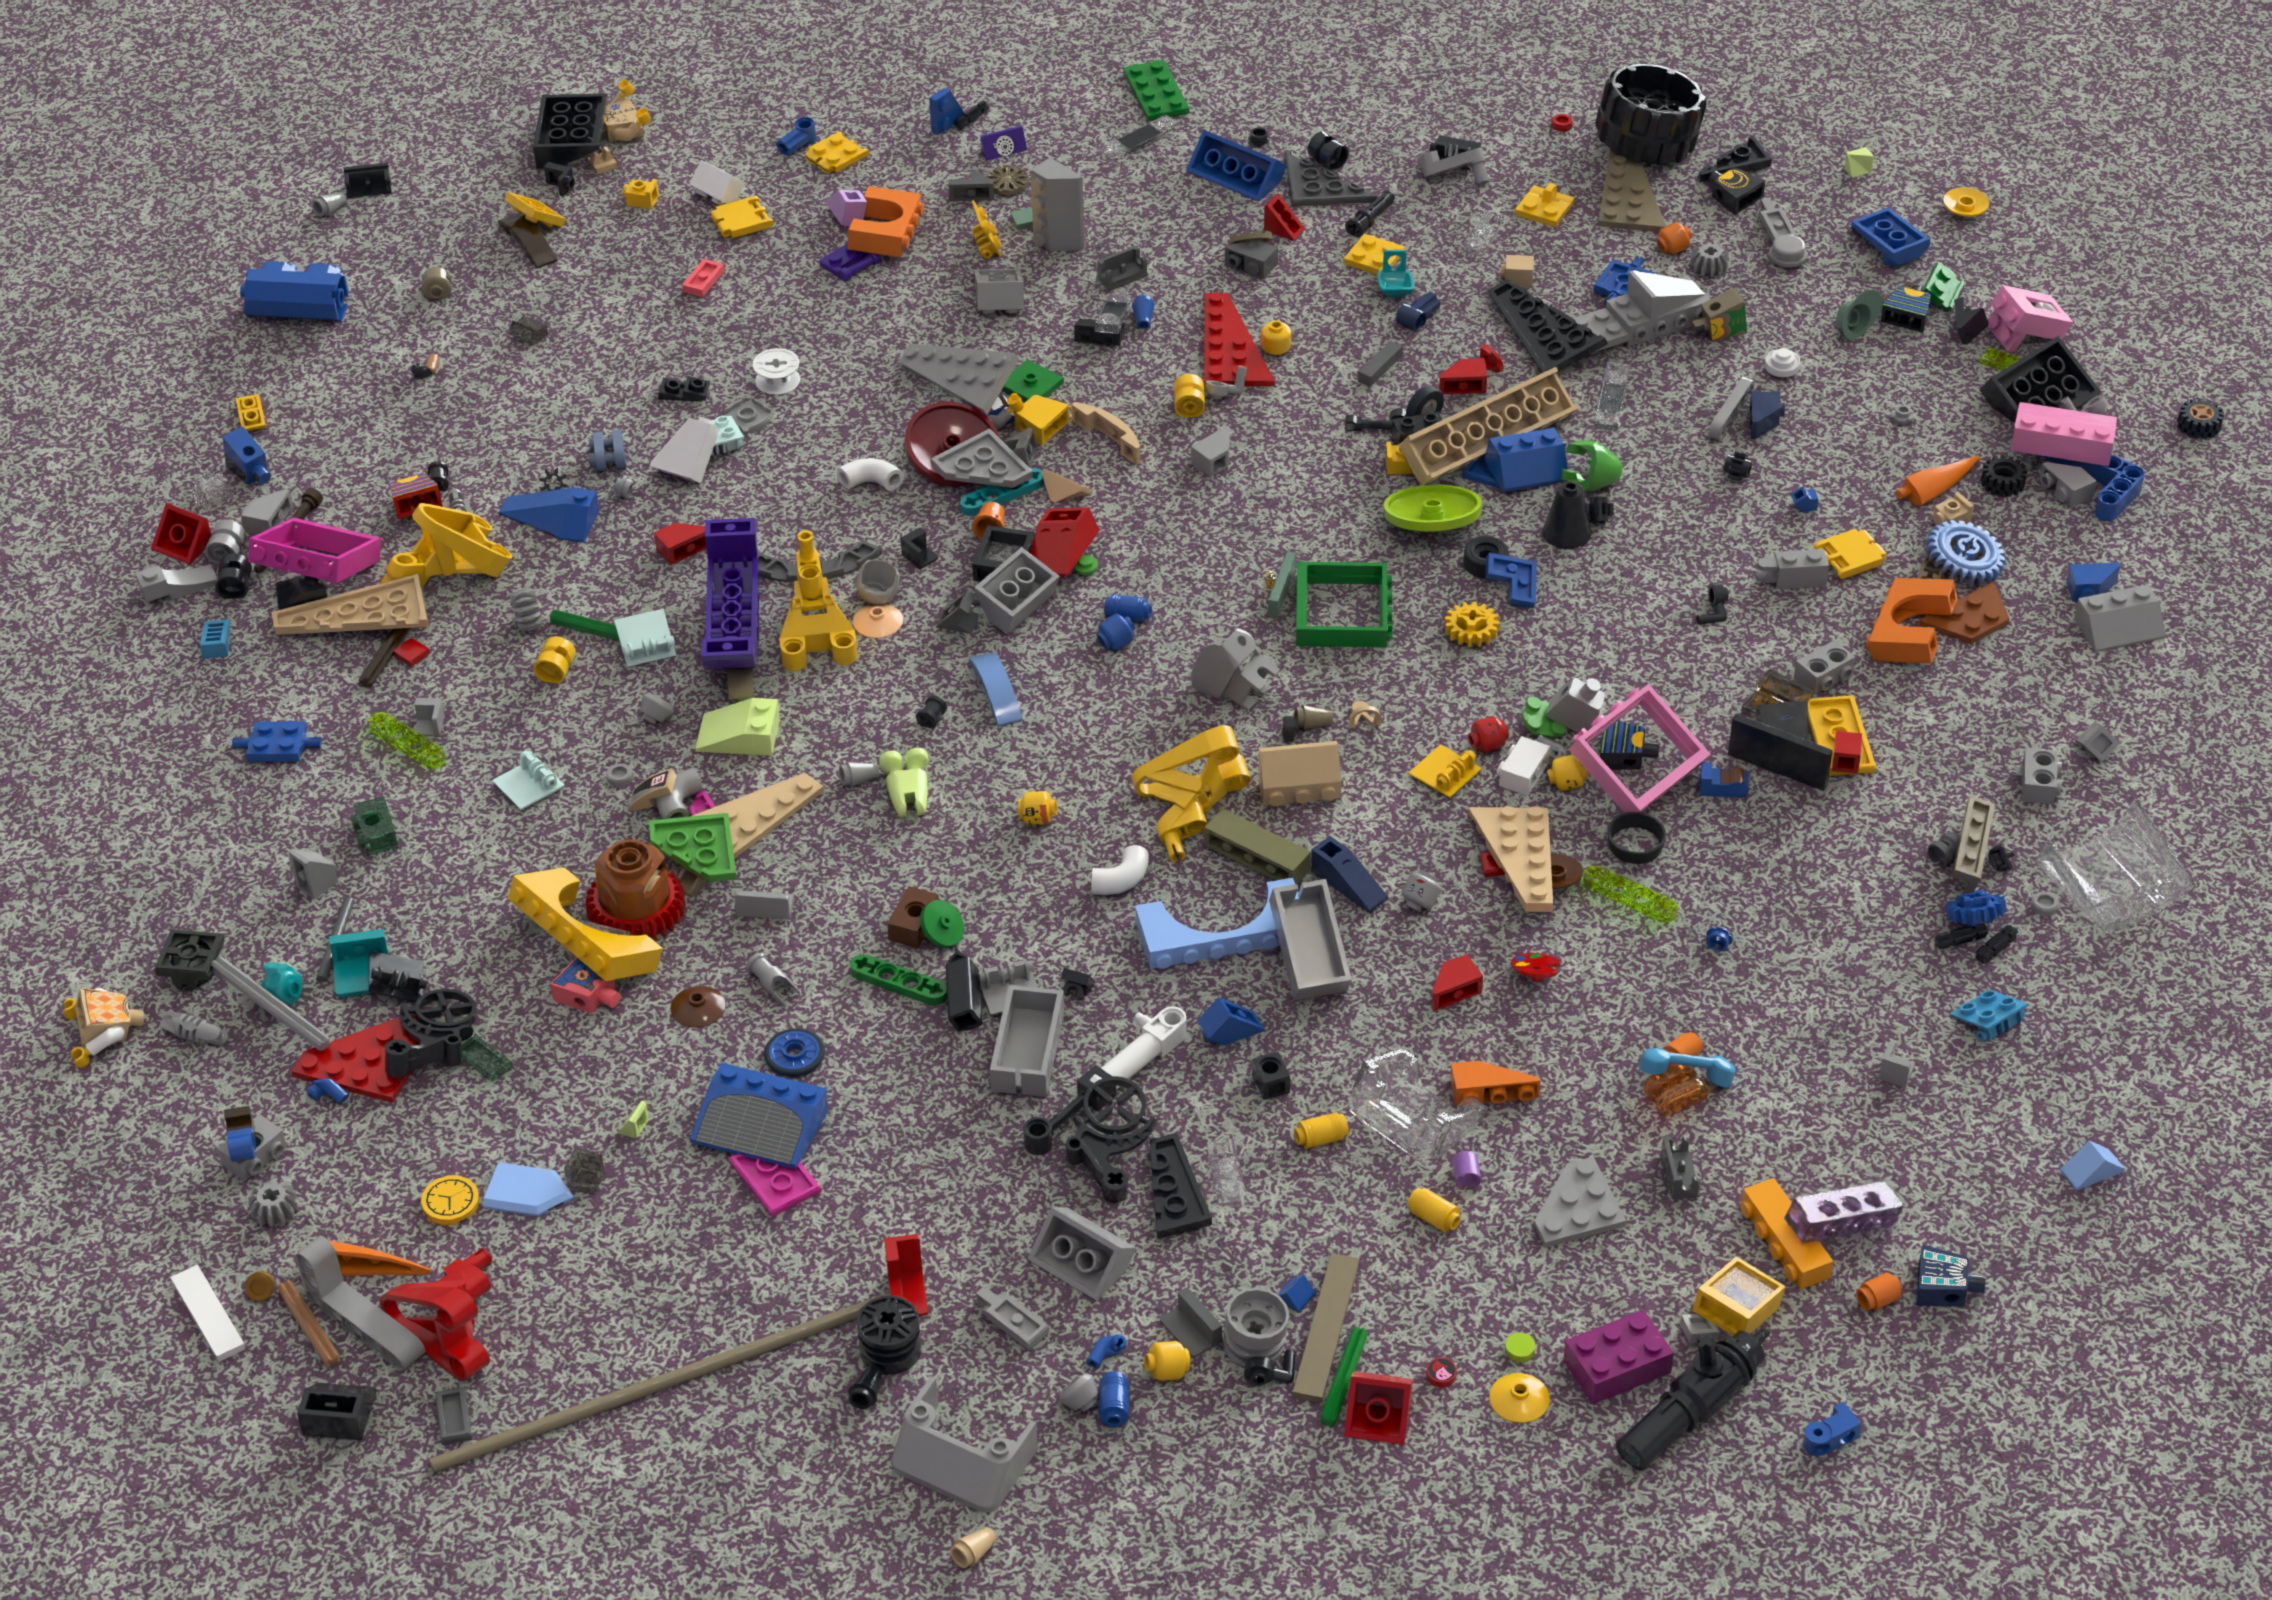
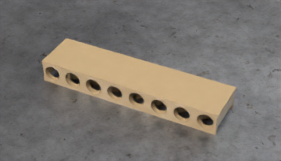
M1557 367L1422 429L1403 440L1398 446L1420 485H1427L1467 466L1471 460L1483 458L1490 438L1542 430L1555 422L1571 416L1578 410V404H1573L1556 374L1558 372Z

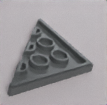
M1285 150L1292 206L1374 202L1378 198L1377 194H1369L1364 191L1363 187L1351 181L1347 183L1341 180L1339 175L1327 169L1323 171L1315 167V163L1303 157L1299 159L1291 155V151Z

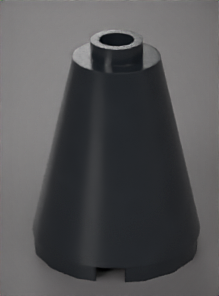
M1572 481L1562 483L1558 487L1543 526V536H1545L1550 545L1557 548L1574 549L1576 546L1586 545L1591 539L1592 530L1583 488Z

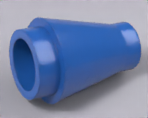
M1147 295L1137 296L1132 303V309L1139 329L1150 328L1155 304L1151 297Z

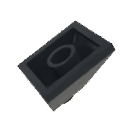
M304 575L276 582L279 610L328 597L326 580Z

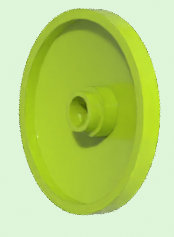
M1452 485L1414 486L1397 491L1384 501L1385 519L1397 527L1414 531L1456 529L1473 523L1482 514V499L1478 494L1469 489Z

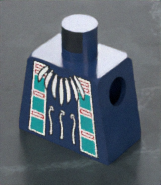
M1922 1245L1918 1266L1917 1306H1964L1967 1291L1984 1294L1986 1276L1969 1274V1258L1967 1256Z

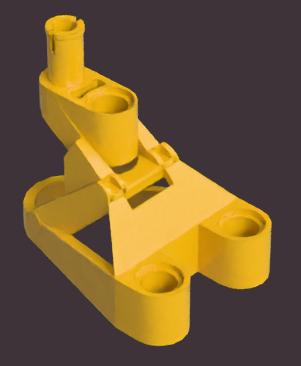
M420 503L413 512L412 517L420 526L423 535L414 546L413 551L393 556L386 566L387 573L380 583L414 574L419 575L422 587H424L431 576L441 574L450 576L453 573H484L497 578L512 559V555L503 546L487 540V536L493 528L483 518L465 511Z
M808 530L801 531L797 535L799 550L796 553L798 581H794L795 596L790 600V608L779 637L782 665L790 671L801 670L807 665L806 652L831 650L832 658L837 664H852L858 656L855 629L835 603L833 595L829 592L827 577L823 578L819 553L814 549L813 533ZM827 609V613L802 616L804 611Z
M1226 725L1217 726L1196 735L1139 766L1132 774V783L1138 795L1143 797L1155 796L1157 799L1174 804L1159 819L1156 826L1159 839L1165 843L1171 862L1178 861L1176 852L1180 860L1186 857L1181 843L1182 839L1204 831V827L1207 825L1204 813H1208L1211 807L1228 792L1243 789L1251 781L1245 759L1239 754V747L1233 729ZM1208 756L1202 774L1192 776L1174 769ZM1147 778V780L1156 783L1143 784L1142 781Z

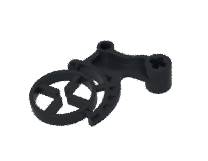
M437 989L419 997L415 1007H408V1003H403L399 1011L401 1027L408 1036L420 1044L409 1045L408 1042L403 1040L388 1042L385 1045V1072L392 1077H402L411 1070L418 1069L431 1062H445L448 1066L459 1065L461 1063V1041L468 1040L474 1032L471 1027L476 1019V1003L474 999L459 990ZM445 999L459 1000L463 1004L451 1005L449 1011L447 1010ZM430 1002H438L439 1007L422 1009ZM442 1012H445L444 1019L446 1023H440L429 1020L431 1018L441 1017ZM470 1013L466 1018L454 1022L452 1015ZM410 1014H415V1019H416V1020H414V1019L410 1016Z
M1110 1076L1096 1081L1088 1088L1084 1096L1083 1109L1085 1117L1081 1118L1079 1115L1073 1117L1078 1132L1066 1141V1161L1070 1165H1079L1080 1163L1085 1165L1102 1188L1103 1198L1110 1203H1120L1128 1195V1175L1121 1168L1111 1166L1107 1159L1112 1155L1128 1152L1141 1145L1155 1129L1158 1119H1155L1153 1116L1150 1119L1145 1117L1146 1098L1142 1089L1135 1082L1124 1077ZM1107 1086L1128 1088L1117 1098V1114L1128 1122L1127 1124L1109 1126L1102 1123L1113 1113V1098L1101 1088ZM1093 1094L1108 1105L1095 1117L1091 1115L1088 1108L1089 1100ZM1135 1094L1138 1096L1142 1106L1136 1118L1122 1106ZM1089 1123L1095 1130H1093L1086 1124ZM1141 1123L1145 1124L1137 1131L1127 1134L1136 1129Z

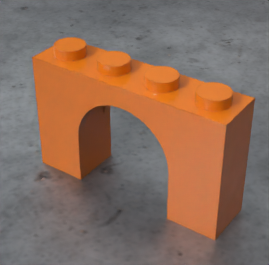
M868 186L864 195L867 201L864 217L884 219L890 222H874L853 218L848 229V249L901 257L904 250L909 247L910 238L914 236L915 227H918L919 216H923L924 203H921V194Z
M1895 578L1891 588L1887 590L1885 603L1881 604L1880 615L1874 621L1873 631L1867 637L1866 647L1870 651L1872 659L1884 662L1932 664L1938 649L1935 628L1908 627L1899 624L1905 619L1916 615H1952L1958 600L1954 580Z

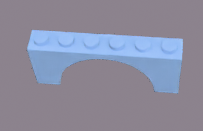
M1287 878L1267 882V904L1261 914L1248 925L1228 932L1211 933L1186 927L1176 921L1166 911L1162 901L1136 905V925L1150 969H1165L1171 965L1193 964L1198 960L1220 959L1226 955L1247 954L1253 950L1264 948L1270 950L1280 946L1269 898L1273 888L1295 884L1294 879Z

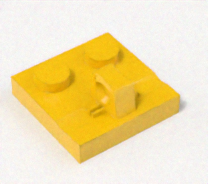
M1548 183L1546 188L1533 185L1516 207L1515 215L1557 227L1574 204L1575 197L1558 193L1557 185Z

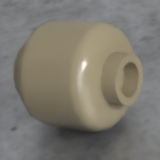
M432 267L426 270L422 276L421 288L424 296L428 299L448 297L451 293V276L441 267Z

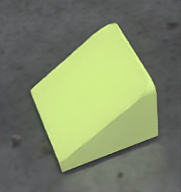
M641 1101L630 1113L619 1130V1134L631 1138L639 1136L649 1120L645 1101Z

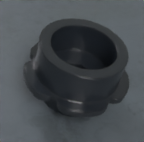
M1257 127L1251 130L1248 141L1256 146H1262L1270 141V137H1268V131L1265 128Z

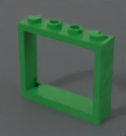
M1297 561L1296 646L1387 648V639H1392L1393 627L1392 624H1388V622H1392V607H1387V605H1392V590H1387V588H1392V575H1387V563ZM1307 584L1379 585V627L1306 626Z

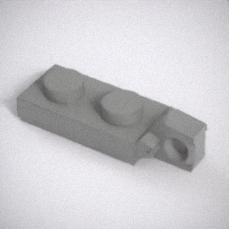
M1770 198L1761 200L1760 220L1772 242L1781 235L1797 236L1782 208L1775 209Z
M985 1286L976 1292V1303L983 1308L982 1313L986 1318L1026 1349L1030 1350L1049 1333L1048 1324L1007 1293L1004 1295L1000 1293L997 1296Z

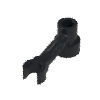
M1402 408L1393 409L1390 412L1389 420L1362 419L1355 415H1346L1345 431L1375 428L1391 430L1392 434L1393 419L1406 417V410Z

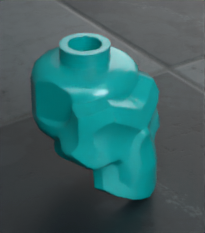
M278 962L266 963L263 966L266 978L262 981L261 986L287 1006L295 1004L302 994V975L287 964Z

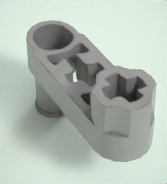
M1476 148L1442 160L1439 159L1437 150L1418 156L1424 178L1468 165L1472 168L1476 185L1490 181L1484 164L1486 160L1482 148Z

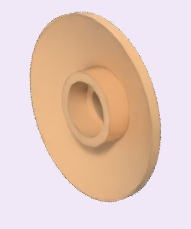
M888 604L865 606L853 618V625L856 631L870 638L890 636L897 632L903 623L901 612Z

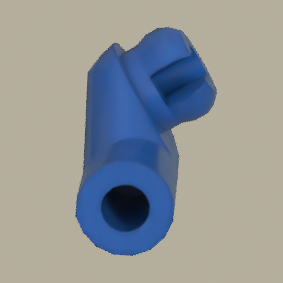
M330 1078L315 1080L307 1088V1095L313 1100H318L321 1095H329L338 1104H341L349 1097V1094Z

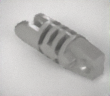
M165 1011L159 1025L179 1038L199 1044L206 1042L221 1046L230 1042L227 1032L221 1030L218 1026L212 1025L211 1021L185 1013Z

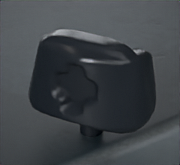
M2003 843L1989 850L1988 858L1992 867L1996 868L1998 872L2012 870L2013 866L2008 858L2015 856L2013 851L2006 853Z

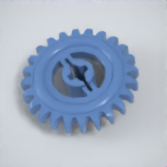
M1954 520L1949 521V523L1942 522L1940 525L1934 526L1925 542L1927 546L1926 553L1932 551L1929 555V560H1932L1934 557L1937 558L1934 567L1944 564L1941 573L1943 574L1946 570L1950 569V579L1957 573L1960 574V583L1963 582L1966 576L1970 579V585H1972L1976 577L1979 579V585L1983 583L1985 577L1986 582L1990 583L1992 578L1995 580L2002 573L2006 563L2004 558L2005 552L2002 550V545L1996 542L1997 538L1989 536V531H1982V527H1974L1973 523L1970 522L1968 524L1960 520L1958 523ZM1960 539L1953 551L1950 542ZM1969 543H1971L1969 550H1967L1965 556L1963 557ZM1980 549L1982 551L1983 558L1981 560L1974 561Z

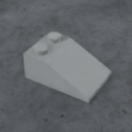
M1020 269L974 270L978 310L989 314L995 313L996 310H1005L1006 313H1017L1019 309H1024V281Z

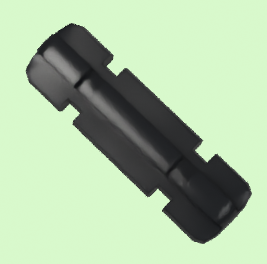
M980 101L977 105L963 113V115L956 118L954 125L957 129L964 128L988 111L989 105L985 101Z
M1985 923L1977 924L1973 927L1957 928L1950 930V933L1942 932L1937 934L1935 943L1939 949L1949 948L1950 945L1956 946L1971 942L1974 938L1976 940L1985 938L1988 934V929Z
M2006 925L2001 929V932L1996 933L1985 945L1976 950V959L1984 964L1988 963L1992 959V955L1996 956L2009 945L2008 942L2011 943L2017 938L2018 930L2011 925Z

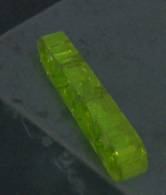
M376 712L368 718V725L372 734L425 767L436 769L445 764V751L440 745L390 714ZM396 733L404 734L402 737H392ZM414 744L422 745L420 748L417 749L410 748V746Z
M1590 865L1585 868L1583 883L1587 888L1660 922L1669 923L1677 918L1678 904L1675 900L1605 867ZM1621 886L1625 888V890L1622 892H1616L1612 889V887ZM1637 897H1645L1649 901L1646 903H1640L1635 899Z

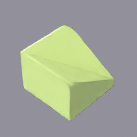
M1866 147L1846 152L1844 170L1852 178L1872 173L1873 154Z

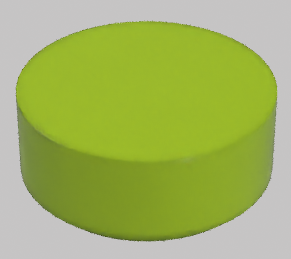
M1526 1333L1510 1335L1505 1344L1506 1355L1515 1362L1529 1361L1535 1354L1534 1339Z

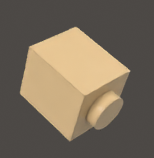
M1506 255V264H1501L1500 278H1505V281L1509 279L1518 286L1532 287L1534 256Z

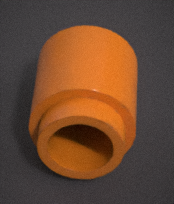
M1689 1032L1681 1034L1663 1049L1670 1053L1700 1056L1703 1043L1695 1033ZM1669 1064L1668 1067L1679 1071L1686 1066Z
M1886 1272L1862 1283L1860 1288L1856 1290V1298L1865 1311L1871 1309L1876 1311L1901 1298L1902 1285L1896 1276Z

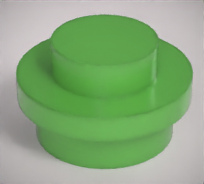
M1083 555L1075 564L1074 570L1083 576L1092 575L1098 569V561L1092 556Z

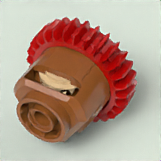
M623 840L601 853L594 866L596 881L591 882V888L587 890V897L585 898L587 918L590 921L591 927L617 935H647L657 941V934L666 937V929L674 931V923L680 924V917L684 916L685 894L680 879L675 876L674 872H668L662 852L651 844H645L638 840Z

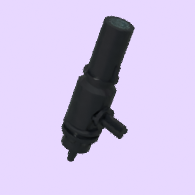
M1763 1328L1753 1336L1745 1331H1737L1732 1337L1722 1338L1716 1344H1714L1713 1336L1709 1334L1706 1337L1698 1336V1354L1694 1357L1693 1364L1670 1384V1392H1665L1661 1395L1659 1403L1616 1441V1448L1621 1458L1634 1469L1643 1471L1685 1431L1691 1432L1697 1427V1423H1705L1756 1376L1758 1366L1765 1360V1352L1761 1344L1770 1335L1769 1331Z

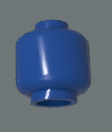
M1114 614L1100 623L1098 626L1099 632L1096 635L1099 642L1107 650L1111 648L1114 651H1118L1134 639L1132 630L1135 629V626L1128 616L1123 618L1119 614Z

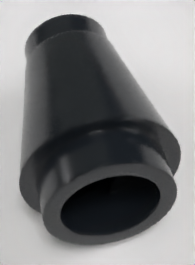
M874 1365L867 1366L848 1390L849 1401L856 1408L868 1409L876 1403L882 1377V1371L879 1367Z

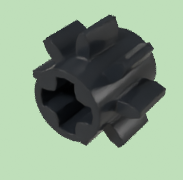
M1735 451L1734 456H1727L1723 472L1729 473L1727 478L1741 481L1742 477H1749L1752 461L1747 460L1748 455L1746 453Z
M558 468L555 469L554 474H550L546 469L547 477L545 479L539 478V481L544 482L545 485L540 491L546 489L552 491L549 489L550 485L546 483L547 479H552V476H556L557 481L561 482L560 487L556 486L554 490H559L561 487L568 488V485L563 484L562 481L567 475L565 474L561 477L557 475Z
M1590 497L1589 503H1586L1590 523H1607L1608 517L1614 515V503H1608V497Z

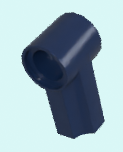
M1429 291L1411 305L1403 304L1396 314V321L1414 331H1418L1416 329L1420 326L1423 327L1427 318L1440 308V301L1436 294Z

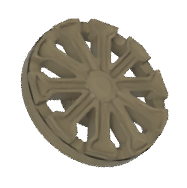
M998 166L987 174V177L993 180L994 193L999 195L1018 194L1028 186V174L1018 166Z
M1253 231L1251 234L1244 232L1230 236V244L1258 240L1265 243L1273 240L1272 232Z

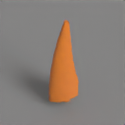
M1977 455L1956 463L1923 469L1906 477L1902 488L1896 490L1895 495L1898 499L1905 497L1914 505L1922 506L1960 481L1973 468L1980 457Z
M328 1240L336 1251L342 1276L430 1275L431 1269L389 1253Z

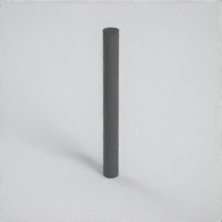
M351 897L344 898L331 936L344 933L354 904V900ZM329 943L316 980L321 982H327L333 965Z

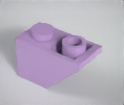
M838 190L827 199L826 203L839 223L850 227L853 218L863 220L867 201L859 190Z

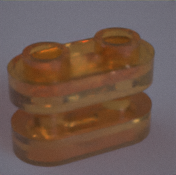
M1674 1065L1662 1074H1652L1645 1081L1643 1090L1651 1101H1657L1656 1107L1664 1116L1668 1117L1704 1101L1709 1094L1710 1088L1702 1078H1696L1697 1073L1692 1067Z

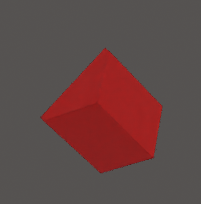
M166 503L151 549L191 564L205 551L211 537L208 518Z

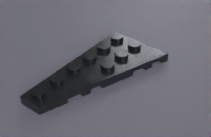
M1509 279L1488 290L1490 297L1542 373L1554 367H1557L1559 372L1608 344L1605 337L1594 334L1587 326L1579 325L1572 317L1552 305H1546L1537 296H1531L1525 289Z

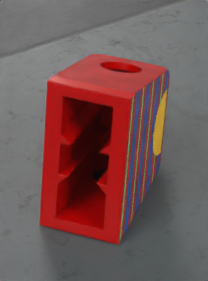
M425 474L405 476L391 482L392 498L398 519L412 516L420 503L443 507L437 483Z

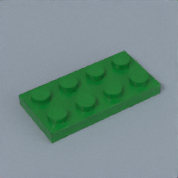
M1155 60L1149 63L1123 67V73L1147 121L1190 114V108L1165 60Z

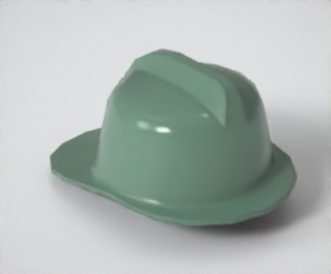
M1869 289L1863 291L1854 301L1847 302L1839 308L1835 326L1842 330L1848 340L1853 341L1865 334L1878 318L1883 307L1881 294L1876 290Z

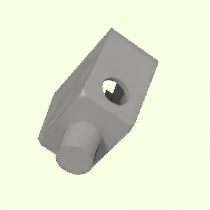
M1572 678L1552 696L1545 716L1577 733L1583 728L1588 731L1592 728L1590 724L1598 717L1605 698L1604 692L1600 691V683L1593 678H1589L1586 682Z

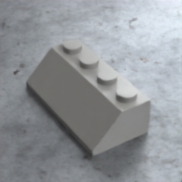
M1048 158L1031 169L1033 240L1037 246L1044 247L1049 251H1081L1085 249L1082 176L1054 159Z

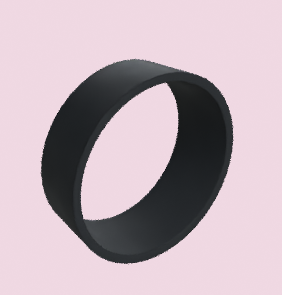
M1627 812L1618 815L1610 822L1607 830L1609 848L1613 855L1624 862L1632 864H1644L1656 859L1660 855L1666 839L1664 825L1654 816L1642 812ZM1635 827L1653 833L1660 844L1648 851L1634 852L1621 848L1612 838L1620 830Z

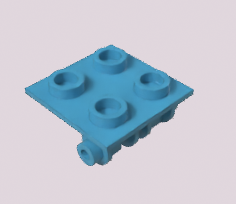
M1987 990L1972 1001L1962 1004L1960 1008L1951 1012L1950 1015L1977 1026V1038L1980 1041H1990L1998 1033L2002 1034L2005 1030L2022 1022L2023 1017H2025L2023 1009L2028 1007L2029 1004L1994 990Z

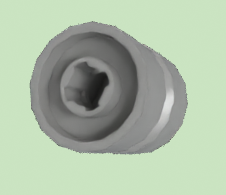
M232 520L217 522L205 549L207 558L214 564H219L223 556L232 553L239 554L246 536L243 527Z

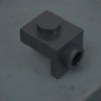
M547 162L544 166L546 183L558 186L560 196H564L575 185L572 167Z

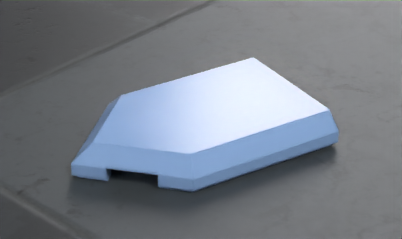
M500 1162L497 1164L484 1196L483 1208L538 1217L549 1212L548 1209L562 1202L565 1204L573 1200L574 1196L555 1170Z

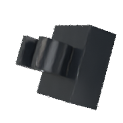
M1067 968L1063 969L1061 979L1066 983L1063 987L1064 996L1068 997L1070 991L1077 988L1076 998L1082 1000L1085 997L1084 989L1092 990L1095 980L1088 974Z

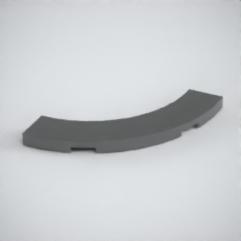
M862 540L852 548L839 553L838 557L826 561L820 559L823 578L832 579L860 569L866 561L874 560L882 555V549ZM760 552L758 553L759 577L784 582L798 581L796 564L788 563L787 560L770 557Z

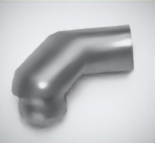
M1541 735L1538 737L1537 742L1550 746L1549 758L1551 762L1556 758L1566 756L1562 743Z

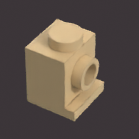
M1957 492L1954 494V498L1934 506L1932 519L1936 525H1940L1942 522L1949 523L1951 520H1954L1956 523L1960 520L1968 524L1972 520L1974 505Z

